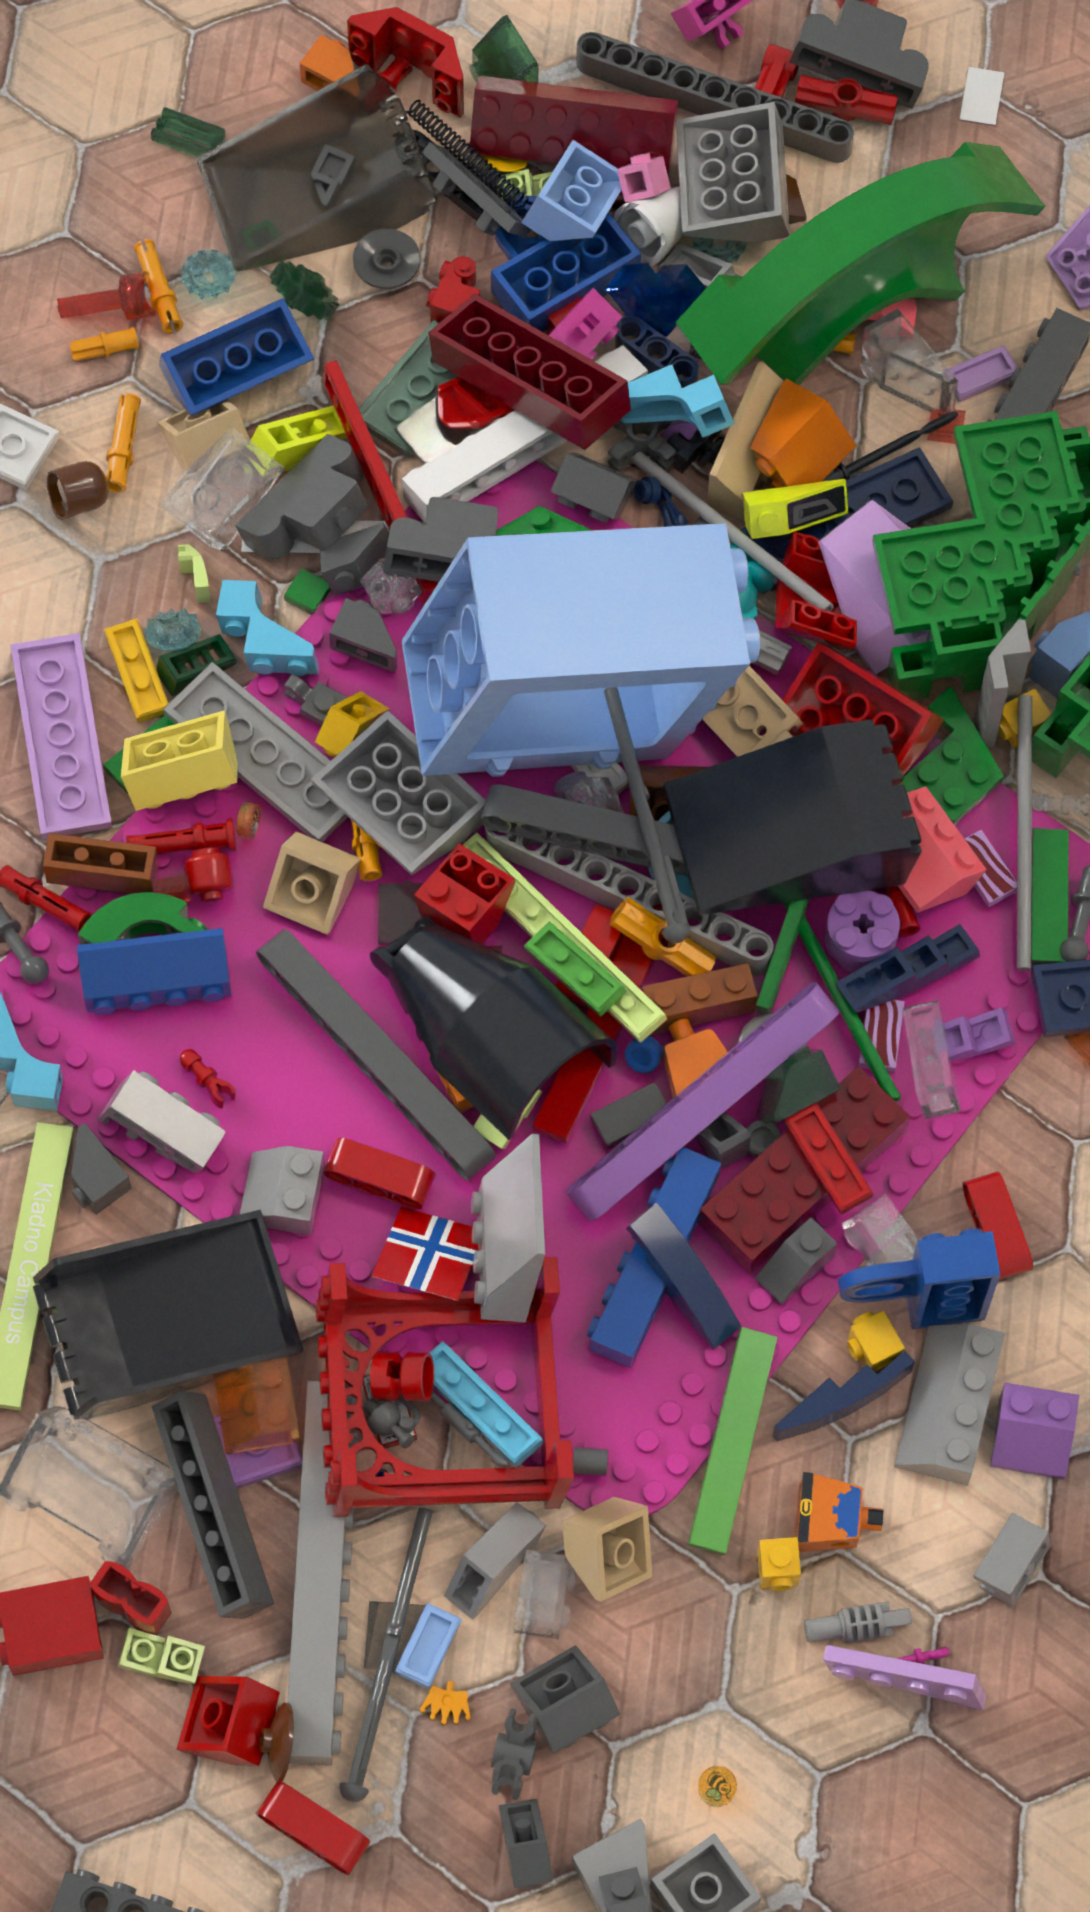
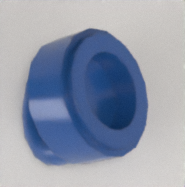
M650 1036L641 1043L633 1038L626 1047L624 1053L625 1060L634 1071L649 1073L657 1068L661 1062L664 1049L660 1046L659 1042Z

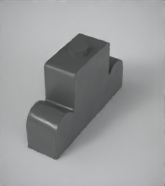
M845 0L835 24L829 17L823 14L809 15L797 36L789 60L790 63L837 81L843 78H851L860 83L862 88L898 95L897 104L913 109L923 89L929 68L927 58L919 51L913 49L900 50L907 25L905 18L859 0Z
M327 434L235 525L245 545L255 553L271 560L279 559L288 554L294 546L295 539H299L321 551L327 550L369 508V504L358 485L363 479L364 472L351 445L335 436Z
M431 497L429 499L425 526L411 518H399L392 522L389 530L383 573L439 582L468 537L496 535L498 508Z

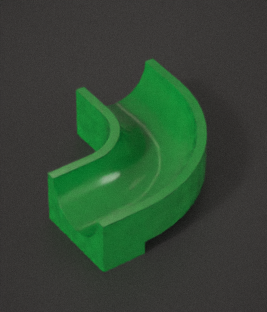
M964 142L951 157L932 160L903 169L881 178L835 203L784 239L744 276L719 274L681 315L676 324L720 384L728 385L752 358L757 356L769 365L784 381L789 379L800 385L846 335L878 311L896 302L916 297L957 300L965 292L956 274L954 250L959 230L970 214L1007 212L1037 216L1046 206L1000 146Z

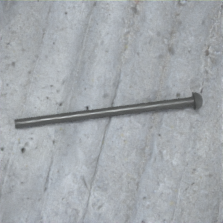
M606 688L604 690L606 702L667 927L663 929L662 934L667 941L680 943L689 936L690 925L687 921L670 855L663 856L654 819L647 802L650 798L649 792L643 783L618 688Z
M420 1507L417 1512L391 1617L387 1624L386 1636L348 1783L342 1782L339 1785L341 1795L349 1802H359L369 1792L367 1788L362 1786L433 1513L432 1510Z

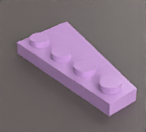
M826 1645L823 1660L836 1677L853 1680L854 1677L868 1680L877 1686L895 1687L984 1710L987 1695L976 1674Z

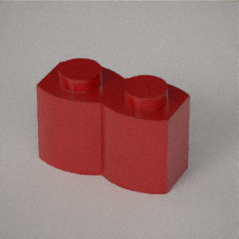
M105 1561L90 1582L93 1594L100 1605L113 1613L125 1615L127 1620L139 1631L157 1635L172 1613L166 1596L158 1588L149 1583L136 1581L133 1574L118 1563Z

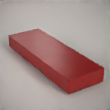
M817 1102L784 1120L787 1129L841 1215L873 1198L871 1188Z

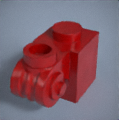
M461 256L455 258L452 262L444 261L439 273V280H441L437 289H431L426 303V307L430 308V322L435 320L440 323L474 293L480 296V290L473 288L476 284V264L473 259Z

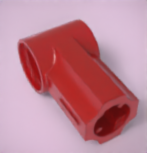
M769 43L764 54L761 74L755 89L783 98L789 81H794L799 69L798 65L789 62L792 50Z

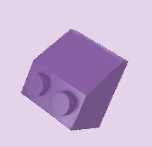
M1004 1383L999 1399L990 1467L1065 1479L1075 1433L1080 1395Z

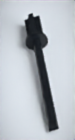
M958 412L944 414L927 423L920 430L910 432L846 466L840 462L823 481L849 480V475L909 445L921 435L931 433L947 425L958 416Z

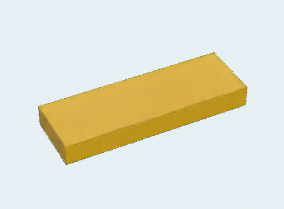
M138 619L105 628V636L137 724L164 715L163 709L169 703Z

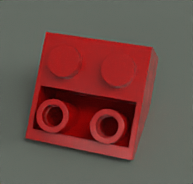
M459 843L418 889L414 897L420 916H428L437 925L483 944L501 920L515 885V879Z

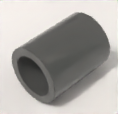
M574 1447V1474L607 1476L608 1449Z

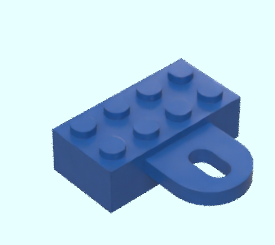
M524 196L521 202L514 206L519 207L520 205H522L526 200V196ZM529 196L528 203L523 208L514 211L519 216H526L537 197ZM609 212L593 238L549 241L539 235L535 238L526 237L524 239L517 234L508 233L502 226L494 234L499 248L509 261L491 271V293L505 311L542 332L547 330V317L579 297L583 298L593 288L604 297L640 275L641 253Z
M974 1228L964 1230L958 1236L945 1237L942 1233L926 1235L922 1240L917 1241L912 1260L866 1266L842 1275L838 1279L840 1297L845 1301L855 1303L906 1298L912 1329L928 1328V1326L952 1325L983 1321L988 1313L1000 1277L993 1231L982 1232L981 1229Z

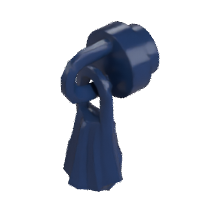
M643 477L636 482L634 487L635 498L643 504L657 503L663 517L664 527L688 525L686 517L673 504L672 494L660 485L656 477ZM661 500H666V504L663 505Z

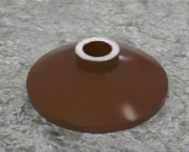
M285 1702L282 1703L276 1712L270 1729H262L259 1742L260 1752H267L268 1762L274 1780L280 1782L284 1780L289 1767L294 1731L292 1706L290 1703Z

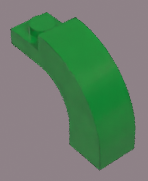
M141 892L122 896L101 907L79 931L78 938L80 945L134 939L146 934L168 935L208 929L195 918L190 917L188 920L187 902L167 894Z

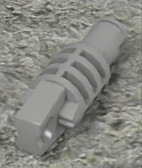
M889 1602L841 1608L837 1615L804 1620L807 1642L841 1638L842 1641L848 1643L894 1636V1626L912 1624L909 1608L890 1611Z

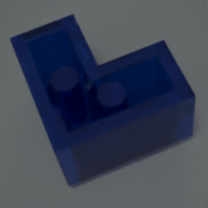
M648 263L623 265L605 287V290L626 316H636L642 319L665 337L669 336L677 326L676 321L706 289L687 264L663 265L656 274Z

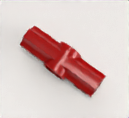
M801 75L795 96V103L831 112L833 116L847 122L860 118L888 125L893 123L898 102V95L862 88L860 83L851 78H843L833 82Z

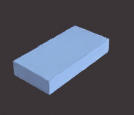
M427 1603L394 1674L429 1690L462 1619Z

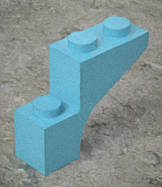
M671 364L628 383L631 411L621 418L623 423L683 420L695 425L700 431L702 438L734 425L714 375L682 388Z
M222 580L216 617L222 634L234 637L247 635L244 656L249 671L264 675L271 674L272 672L290 673L295 676H304L306 674L318 675L319 663L316 659L313 645L261 613L262 597L257 581Z
M0 992V1070L9 1071L6 1081V1093L11 1094L14 1106L58 1111L64 1078L60 1064L40 1061L23 1049Z

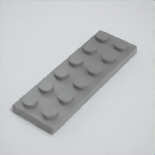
M213 662L163 709L164 715L174 724L225 710L238 761L237 777L308 837L323 842L348 818L341 809L311 783V778L323 769L330 760Z

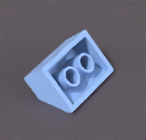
M572 140L521 223L549 241L593 238L622 190L617 172L618 168Z

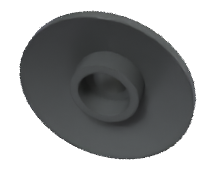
M378 229L366 234L357 243L353 252V265L357 275L368 285L380 289H393L405 285L416 275L420 266V251L415 241L406 233L395 229ZM386 262L392 264L391 266H382Z

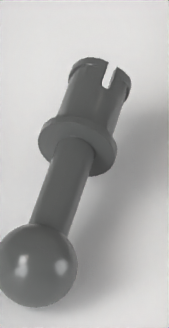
M1086 866L1083 869L1078 892L1072 898L1073 903L1078 908L1071 936L1065 939L1060 946V954L1067 962L1086 960L1089 953L1088 945L1084 939L1090 919V866Z
M0 901V943L6 942L20 961V974L22 978L29 984H40L48 977V963L40 956H33L18 935L21 930L20 923L17 920H12Z

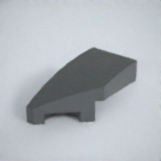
M327 144L324 145L311 171L322 206L325 209H329L357 162L355 156Z

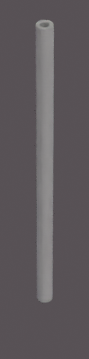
M637 452L634 455L632 462L650 477H656L661 486L709 524L726 523L730 541L805 601L818 608L832 611L833 604L654 461L642 452Z
M1021 695L1018 697L1017 970L1030 971L1032 696Z

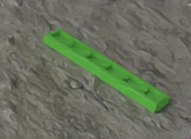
M745 1327L739 1329L687 1544L689 1546L721 1555L727 1552L777 1336Z

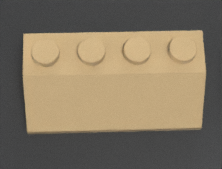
M759 361L734 416V425L730 426L709 474L707 504L718 512L743 521L745 519L742 492L757 491L761 482H768L770 478L764 475L755 465L758 459L751 451L750 446L781 384L784 382L765 363Z

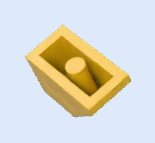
M360 691L330 707L315 743L323 747L329 756L335 758L387 710L389 711L390 708Z

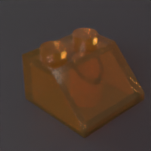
M287 1357L250 1363L215 1381L226 1455L301 1442Z

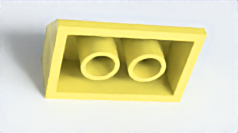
M225 710L124 739L121 778L136 811L145 808L154 809L166 802L180 798L190 799L198 793L212 789L222 790L231 784L237 783L238 761Z

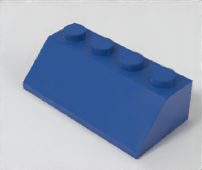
M284 298L162 353L159 367L174 396L190 416H194L313 361L314 357Z
M223 928L77 945L87 1013L94 1012L98 1015L113 1013L115 1009L146 1010L156 1004L166 1003L169 1006H181L190 1000L202 999L206 1002H215L222 1000L224 996H232Z

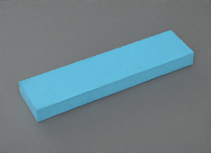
M442 1341L430 1352L434 1363V1388L481 1432V1435L515 1468L544 1444L542 1437L448 1345Z

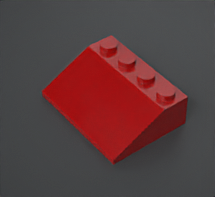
M819 641L782 700L804 723L799 729L794 725L788 731L793 737L821 726L872 719L874 726L886 725L893 746V750L889 753L896 755L902 776L926 750L944 721V718L839 651Z

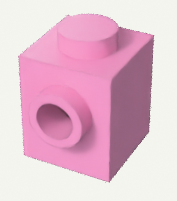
M650 153L630 157V164L617 169L625 202L653 197L671 189L663 156L651 158Z

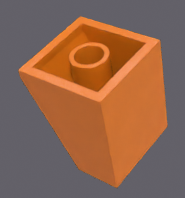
M786 379L781 384L750 449L758 459L755 462L757 468L773 481L770 484L771 488L822 482L857 445L828 401Z

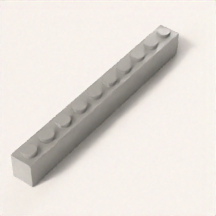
M307 1381L287 1702L292 1706L294 1719L293 1744L289 1764L332 1765L333 1754H340L341 1731H334L335 1716H342L343 1693L336 1691L337 1678L345 1677L346 1656L339 1654V1640H347L348 1617H341L342 1602H349L350 1579H343L344 1565H351L352 1542H345L346 1528H353L354 1508L350 1509L349 1516L333 1517V1505H326L325 1483L328 1482V1472H331V1468H324L323 1446L330 1444L329 1431H322L321 1410L322 1408H328L327 1395H320L319 1381ZM345 1383V1389L349 1388L350 1386ZM349 1396L346 1399L350 1405L357 1403L356 1398L353 1396ZM346 1413V1415H347V1420H348L353 1414H348V1413ZM350 1431V1434L353 1433L354 1436L348 1448L358 1442V1432Z

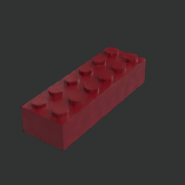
M479 76L474 90L470 148L474 147V152L479 151V154L558 164L570 143L574 140L618 169L630 164V157L650 153L651 158L663 156L669 176L678 100Z
M475 293L428 332L434 363L583 450L591 446L631 411L628 380Z
M859 1066L817 1103L861 1173L907 1132L910 1115ZM787 1130L700 1209L698 1224L738 1264L751 1274L807 1220L815 1216L832 1199L791 1133Z

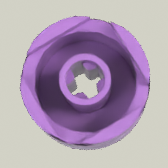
M868 890L838 896L828 914L824 940L828 954L840 964V967L847 971L855 972L896 948L900 920L892 900L886 895Z

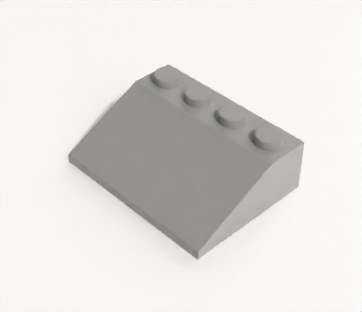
M775 102L677 119L676 129L683 235L755 243L787 238L790 235L783 124Z
M388 710L311 778L312 784L411 875L453 850L459 843H464L483 825L480 819L486 800L457 773L422 776L416 736Z
M531 1134L482 1177L479 1192L472 1193L471 1214H477V1221H474L472 1228V1243L478 1244V1251L474 1253L473 1273L479 1274L480 1280L476 1281L474 1302L481 1305V1319L526 1322L545 1257L539 1134Z

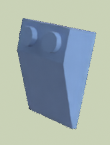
M1090 611L1059 622L1051 632L1045 630L1034 645L1037 650L1030 660V663L1033 664L1030 679L1056 698H1058L1062 687L1090 654Z

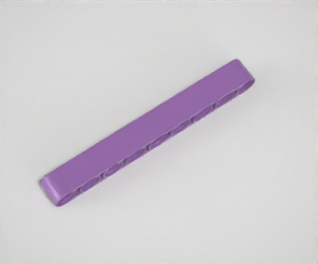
M817 982L805 987L579 1177L567 1189L566 1194L588 1221L599 1218L834 1020L839 1014L837 1007Z

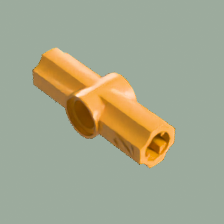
M629 897L622 901L611 917L610 925L641 945L644 953L649 958L663 960L685 976L710 972L715 964L716 956L688 937L680 943L667 941V948L662 946L658 940V934H662L663 929L667 927L666 921H663Z

